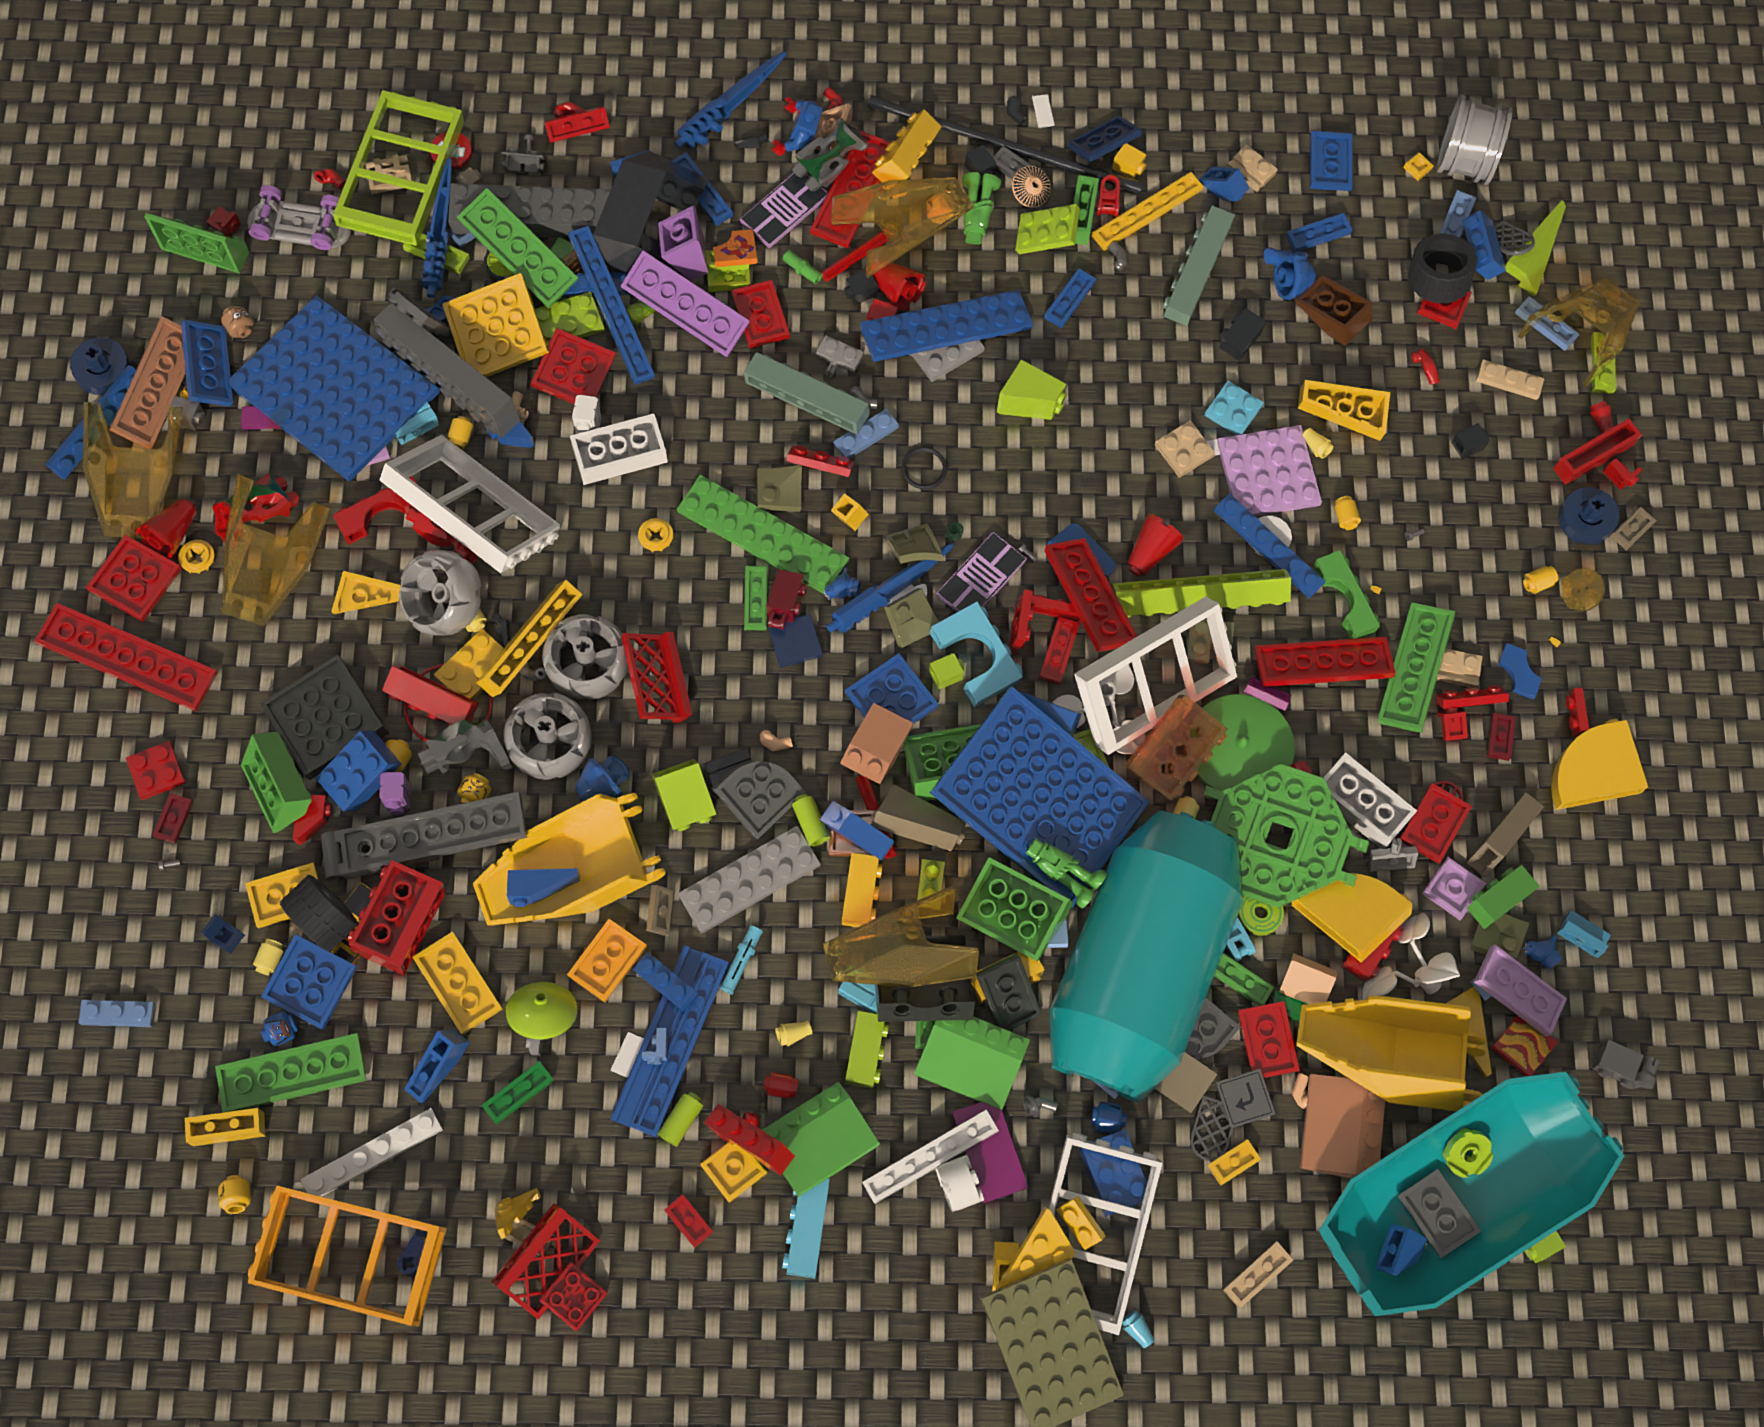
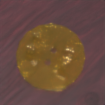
M1577 569L1562 580V598L1565 604L1573 610L1580 612L1589 611L1596 607L1603 599L1605 592L1604 581L1601 575L1592 569Z

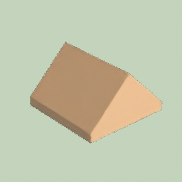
M847 103L822 112L812 141L820 136L824 139L830 136L837 128L836 122L840 117L850 125L851 105ZM836 141L832 143L831 150L837 145ZM817 146L816 149L821 150V147Z
M1293 953L1279 992L1307 1004L1327 1002L1336 980L1337 971Z

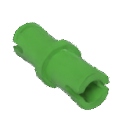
M791 250L784 254L783 261L794 268L798 275H803L814 285L820 282L822 273L813 268L808 260H803Z

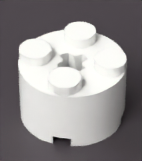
M967 1155L935 1168L952 1212L984 1201L980 1188L975 1187L979 1184L977 1175L974 1170L969 1171L972 1166Z

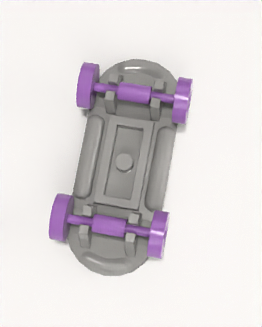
M270 185L261 187L259 193L262 197L261 201L250 211L247 220L249 234L258 240L273 239L312 245L321 250L339 247L345 244L351 235V229L336 226L333 213L339 200L338 197L324 195L321 200L323 208L280 201L282 192Z

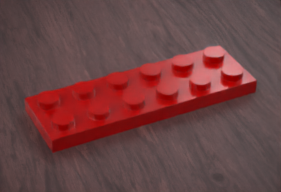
M861 130L859 133L868 141V147L863 151L857 149L850 150L846 158L849 163L836 177L810 228V234L847 249L882 183L872 173L876 167L875 162L881 155L887 153L885 149L891 143Z
M1082 538L1046 545L1044 551L1096 651L1102 652L1117 649L1138 637L1086 539Z
M1387 637L1258 645L1255 647L1262 687L1394 678L1396 673Z

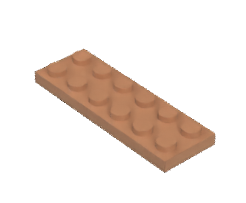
M163 316L160 317L109 429L149 450L152 449L167 416L168 409L186 373L180 325Z

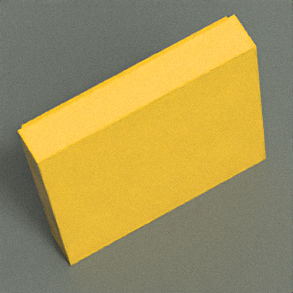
M730 1143L725 1144L700 1164L729 1203L767 1174V1171L755 1157L736 1144L731 1145Z

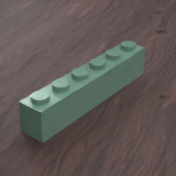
M1211 206L1209 213H1204L1200 223L1203 227L1201 230H1196L1193 241H1196L1195 245L1189 246L1185 256L1188 260L1186 263L1182 262L1178 274L1181 276L1179 280L1175 279L1170 291L1173 294L1171 297L1167 296L1163 308L1166 309L1165 318L1185 326L1188 325L1232 226L1235 214Z
M756 352L744 370L746 384L852 433L858 434L870 415L869 404L864 399L855 398L842 389L833 388L825 381H818L805 372L796 371L788 364H781L768 355Z

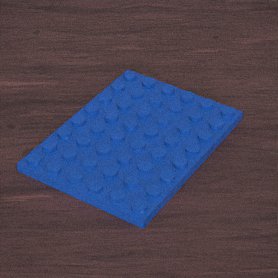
M317 295L229 378V385L234 392L252 406H255L281 429L349 482L396 436V432L410 418L414 417L425 403H430L440 393L437 386Z
M1013 687L1006 691L929 792L1038 883L1070 899L1074 903L1071 908L1076 904L1075 894L1058 880L1049 879L1046 873L1036 864L1037 862H1032L1033 858L1025 853L1032 841L1037 838L1042 843L1047 842L1048 845H1053L1067 854L1073 855L1074 859H1080L1078 865L1089 872H1095L1103 867L1150 802ZM1070 871L1066 872V874H1068L1075 881H1077L1085 887H1088L1086 883H1084L1080 878L1075 876L1073 873H1071Z

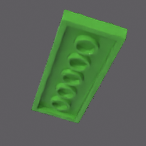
M488 188L457 216V220L513 275L522 273L528 290L548 309L579 280Z
M1411 602L1394 661L1396 673L1394 678H1389L1377 720L1378 724L1419 733L1423 732L1454 622L1455 611Z
M358 1033L215 1066L223 1113L244 1110L367 1081Z

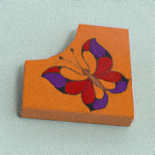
M753 229L732 231L731 238L726 243L713 247L715 267L757 264Z

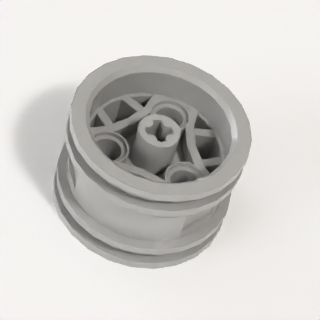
M1460 94L1444 134L1436 172L1442 173L1443 170H1446V175L1452 176L1453 173L1472 177V181L1478 183L1481 179L1483 185H1488L1493 178L1505 146L1513 109L1507 106L1503 110L1501 104H1496L1495 107L1476 103V98L1474 97L1465 100L1466 96Z

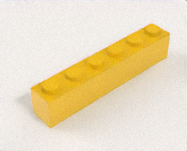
M567 580L557 584L476 683L492 697L501 694L583 594Z

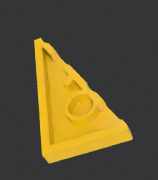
M343 571L332 607V613L338 614L398 602L401 585Z
M1475 987L1470 988L1446 1003L1470 1007L1471 1015L1468 1030L1483 1033L1486 1036L1480 993ZM1487 1040L1486 1044L1482 1045L1486 1048L1485 1055L1481 1057L1470 1056L1484 1078L1492 1074Z
M537 1188L513 1199L510 1197L505 1198L497 1203L498 1206L494 1207L497 1230L501 1239L505 1238L513 1230L511 1223L513 1221L515 1223L520 1222L527 1214V1211L533 1207L532 1201L540 1199L541 1196Z

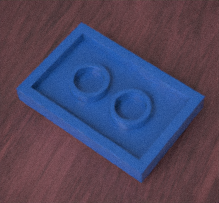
M1311 131L1310 189L1351 191V133Z

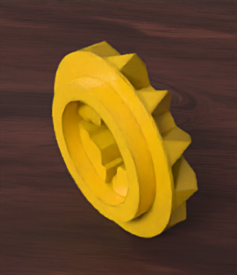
M649 519L639 528V542L644 549H649L652 552L658 550L662 552L664 548L670 546L673 539L672 527L663 519ZM650 532L655 534L660 532L661 540L657 538L651 540L652 534Z
M192 540L181 548L178 557L179 563L190 574L192 572L200 574V572L208 570L211 564H214L215 553L208 542ZM192 552L201 555L202 562L194 560Z

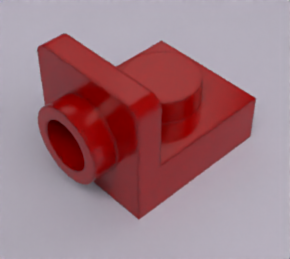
M220 206L206 221L209 227L228 237L235 233L241 224L237 213L234 211L229 213Z
M1615 458L1609 463L1603 473L1622 490L1627 485L1632 487L1640 479L1638 475L1642 469L1638 467L1630 473L1627 467Z
M1456 707L1437 712L1438 717L1442 719L1443 740L1450 741L1468 738L1465 711L1459 710Z

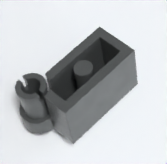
M1607 1040L1601 1044L1592 1069L1598 1071V1074L1603 1078H1613L1620 1081V1084L1628 1089H1637L1640 1086L1646 1089H1653L1656 1081L1655 1074L1660 1061L1658 1059L1653 1061L1654 1057L1646 1056L1645 1060H1643L1644 1055L1611 1040Z

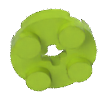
M1463 1128L1449 1140L1442 1155L1447 1166L1460 1177H1468L1467 1175L1471 1174L1479 1175L1489 1167L1493 1159V1154L1491 1153L1492 1144L1480 1131ZM1471 1149L1473 1154L1471 1156L1467 1155L1464 1158L1465 1153Z

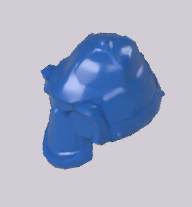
M1272 247L1264 250L1266 264L1274 265L1275 288L1278 296L1283 300H1291L1301 295L1315 282L1317 274L1314 267L1308 262L1306 252L1297 251L1293 253L1291 251L1277 250Z
M609 756L601 766L594 758L588 759L581 777L576 783L575 789L579 797L578 799L586 801L598 794L614 798L621 797L623 792L617 785L629 779L630 773L627 765L615 756Z

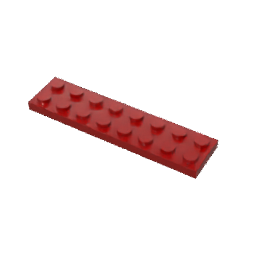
M59 603L55 604L34 640L36 644L196 712L218 674L213 668Z

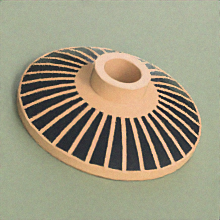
M1025 166L1015 173L1012 180V190L1014 196L1022 205L1034 208L1044 204L1050 195V182L1047 175L1038 167ZM1032 182L1036 184V188L1033 187Z

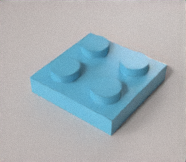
M1227 381L1204 416L1233 434L1242 435L1263 407L1264 402L1232 382Z

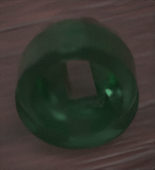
M958 522L949 523L946 527V537L951 541L960 540L963 536V526Z

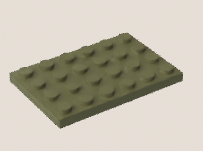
M1071 1258L980 1297L1030 1427H1055L1124 1396Z

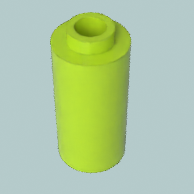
M803 794L796 797L792 807L809 846H818L828 841L830 835L825 824L820 820L822 816L813 796Z
M692 1092L688 1095L683 1093L657 1134L668 1143L677 1147L703 1108V1105L700 1103L702 1099Z

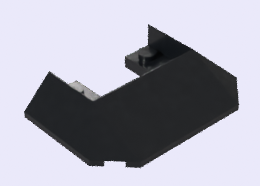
M651 151L623 160L593 233L605 264L628 274L641 252L645 251L669 268L674 269L672 265L662 258L660 241L642 232L655 199L680 211L691 206L696 208L699 198L705 190L707 178Z

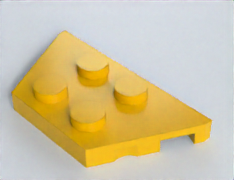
M1044 1207L996 1289L1065 1259H1072L1075 1255V1250L1047 1207Z

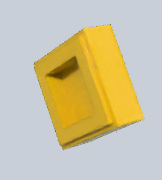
M1419 152L1406 162L1403 168L1419 181L1432 170L1434 165Z

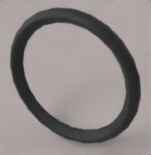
M921 447L910 451L905 456L902 462V473L905 480L913 487L931 489L938 486L946 477L947 464L944 457L938 451L928 447ZM919 452H929L936 455L943 466L940 478L928 485H921L912 481L906 471L907 461L912 455Z

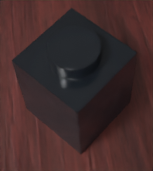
M984 145L966 153L965 166L970 173L977 172L981 175L980 182H982L984 174L995 175L997 163Z
M866 269L846 278L844 292L846 297L853 301L854 305H858L877 296L878 284L869 269Z
M1477 423L1458 432L1451 443L1463 460L1484 450L1490 440L1486 430L1482 429L1480 424Z

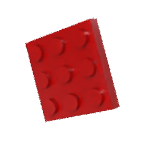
M556 328L548 345L549 353L544 354L532 379L531 387L574 405L578 395L597 398L616 357V352Z
M124 535L86 586V589L144 622L182 568L168 558Z

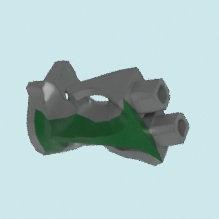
M842 117L837 120V128L830 136L825 139L820 136L795 155L798 161L792 168V171L800 178L809 172L812 176L805 182V185L813 192L821 186L827 188L847 166L849 161L841 158L846 152L853 149L863 151L869 145L868 141L858 130L849 125ZM836 141L837 145L831 150L832 143ZM817 146H820V153L816 155L814 150ZM838 161V166L835 169H830V164Z
M487 719L477 723L467 720L456 722L444 729L435 740H427L428 747L417 752L427 774L438 768L442 774H445L450 764L462 763L468 760L475 749L479 747L487 749L503 771L513 769Z

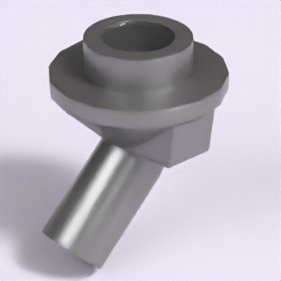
M1030 1095L1025 1096V1102H1023L1024 1110L1033 1117L1039 1116L1041 1107L1055 1112L1058 1105L1054 1101L1045 1098H1035Z

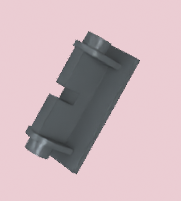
M515 149L501 152L506 157V160H502V168H505L506 171L521 172V164H525L524 172L538 174L544 172V163H541V160L546 161V158L541 155V152L528 151V154H520V150Z

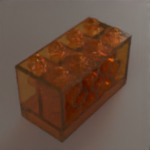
M1178 695L1123 766L1163 798L1170 801L1174 798L1177 800L1185 790L1183 788L1188 780L1191 782L1199 773L1197 770L1199 765L1207 763L1212 757L1213 753L1211 750L1214 746H1220L1226 739L1227 734L1225 732L1228 728L1186 695ZM1191 728H1195V729H1196V731H1195V732H1196L1195 737H1194V736H1191V737H1190V732H1189V731H1190ZM1176 746H1182L1181 754L1176 755ZM1162 764H1168L1167 772H1161Z

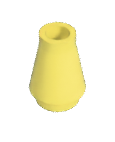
M1308 428L1302 434L1316 457L1323 459L1333 450L1331 440L1318 434L1311 428Z
M809 1021L780 1024V1027L775 1029L780 1046L786 1045L787 1047L812 1034Z

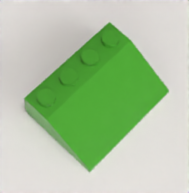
M146 213L144 216L162 250L236 273L241 272L249 255L246 243L241 238H231L219 231L205 230L199 225L192 226L180 219L173 220Z
M981 724L907 736L903 746L911 786L915 796L925 801L937 799L929 792Z
M989 857L956 919L1038 962L1062 926L1074 903L1065 896Z
M973 1017V1020L934 1021L914 1075L1002 1110L1030 1039L976 1017Z
M839 1082L762 1130L782 1142L795 1155L783 1172V1175L798 1197L880 1145Z

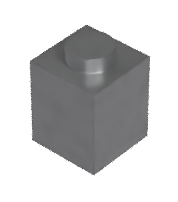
M174 396L166 414L173 425L194 431L197 430L199 424H202L205 416L198 402L189 401Z

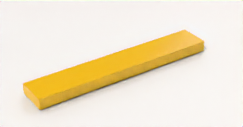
M1189 172L1093 231L1092 237L1105 251L1114 241L1118 243L1196 195L1203 190L1204 186L1192 172Z

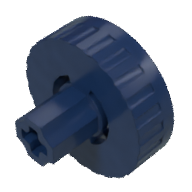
M104 337L92 338L80 344L74 350L70 360V370L76 382L84 391L93 395H104L128 365L131 366V362L122 346L116 341ZM92 372H94V373H103V374H101V375H95V374H93Z
M1583 487L1573 491L1560 507L1558 519L1562 531L1568 538L1582 545H1596L1605 541L1617 527L1619 511L1615 500L1608 493L1598 488ZM1582 520H1584L1585 522H1587V523H1589V524H1594V523H1597V524H1595V525H1588V524L1584 523Z

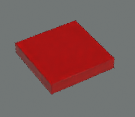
M1468 291L1458 301L1445 304L1429 302L1423 298L1417 314L1457 329L1472 292Z

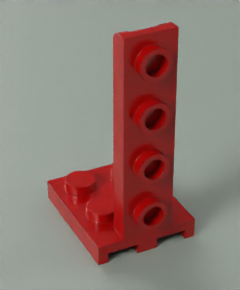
M1024 589L1023 596H1020L1018 603L1015 604L1009 642L1011 654L1017 655L1019 650L1024 648L1025 642L1029 640L1031 628L1027 627L1028 622L1032 620L1033 613L1057 618L1063 617L1081 622L1073 605L1064 599L1052 600L1047 599L1044 595H1032L1033 591Z

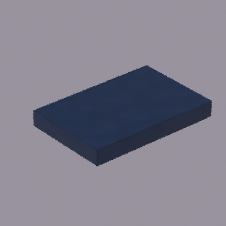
M1117 115L1070 140L1068 146L1069 149L1092 162L1141 136L1142 132L1141 128Z

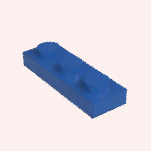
M1342 213L1287 231L1286 237L1295 253L1350 235L1352 228L1345 214Z
M1078 269L1048 309L1044 318L1062 329L1094 286L1096 278Z
M649 952L633 969L634 972L682 1011L687 1008L698 994Z

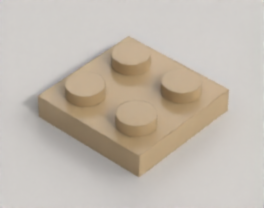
M1191 420L1155 441L1156 448L1179 478L1215 456V452Z

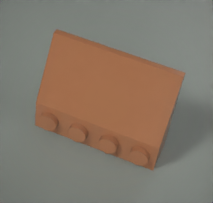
M1310 1074L1300 1168L1352 1179L1380 1161L1385 1100L1350 1078Z

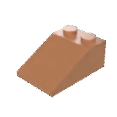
M873 703L850 742L840 764L879 784H884L914 723Z

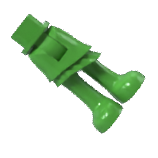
M971 172L962 177L963 186L968 188L967 205L963 210L964 234L966 235V243L979 245L982 243V237L985 236L990 215L993 211L992 206L994 203L990 200L991 193L1000 188L1001 180L992 174H984L981 201L977 203L981 175L977 172Z
M1037 838L1032 841L1025 852L1033 858L1032 862H1037L1036 864L1046 873L1049 879L1058 880L1075 894L1076 903L1081 908H1084L1092 899L1094 891L1091 889H1097L1107 876V873L1103 870L1089 872L1078 865L1080 859H1074L1073 855H1069L1053 845H1048L1047 842L1042 843ZM1070 871L1071 873H1073L1075 876L1080 878L1084 883H1086V885H1088L1091 889L1075 881L1068 874H1066V872Z

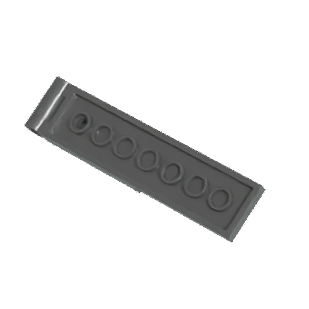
M519 792L321 834L327 881H338L344 878L351 879L379 873L385 865L389 866L391 860L404 866H412L440 860V856L527 838L522 798Z

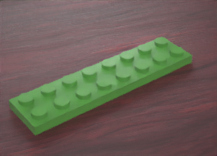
M702 475L698 477L677 508L678 513L774 567L784 571L804 574L805 583L823 594L825 587L832 584L841 575L843 568L849 562V557L765 510L757 508L756 505Z

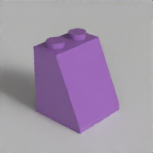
M691 206L659 222L662 258L690 281L707 274L705 240L696 208Z

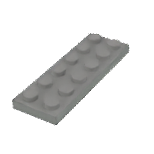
M798 826L679 892L678 896L700 934L820 867V862Z

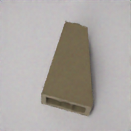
M893 785L871 824L876 829L949 851L953 850L956 843L960 845L966 835L963 832L966 822L896 785Z
M1525 793L1468 860L1467 864L1485 878L1504 858L1544 806L1537 802L1535 798Z

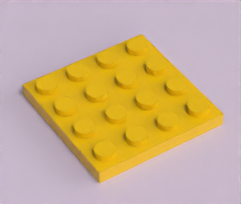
M522 273L442 304L459 356L485 377L549 353Z

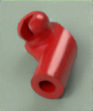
M568 101L555 107L554 116L557 118L585 111V109Z
M333 169L317 170L314 173V179L319 183H333L339 189L344 188L346 181Z

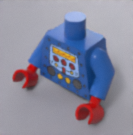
M791 97L785 99L789 104L783 106V108L790 113H795L796 111L797 113L789 140L785 144L778 139L773 141L772 144L775 147L771 148V150L776 155L781 156L785 151L801 150L812 142L823 110L816 102L811 100H798L796 102Z

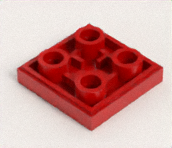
M570 1261L540 1297L539 1301L577 1332L608 1292Z

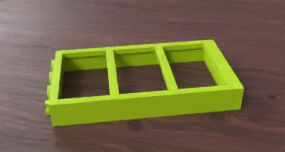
M382 90L333 213L336 226L418 246L437 195L445 163L449 157L451 158L464 125L462 110ZM387 107L450 123L442 146L379 131ZM379 139L439 154L427 185L363 169L374 140ZM363 177L424 193L413 223L348 208L359 178Z

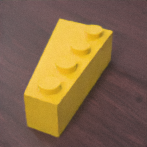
M925 109L918 114L914 112L907 119L909 124L898 131L896 141L893 140L885 149L887 153L881 155L875 162L876 167L872 173L889 190L910 177L912 168L917 166L919 163L918 159L926 152V147L933 141L942 127Z
M1305 380L1300 388L1298 409L1380 441L1386 433L1390 392Z

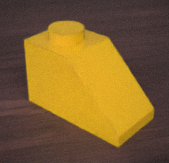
M994 1243L992 1291L997 1290V1285L1019 1250V1243Z

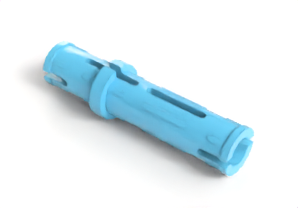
M750 925L742 943L738 944L737 948L739 950L720 986V989L733 995L734 989L751 955L754 956L756 952L754 950L763 933L761 929ZM739 962H740V965H739V967H738V969H737V971H736V973H735V975H734V977H733V979H732V976H733V974H734V972H735V970H736V968H737V966H738V964H739Z

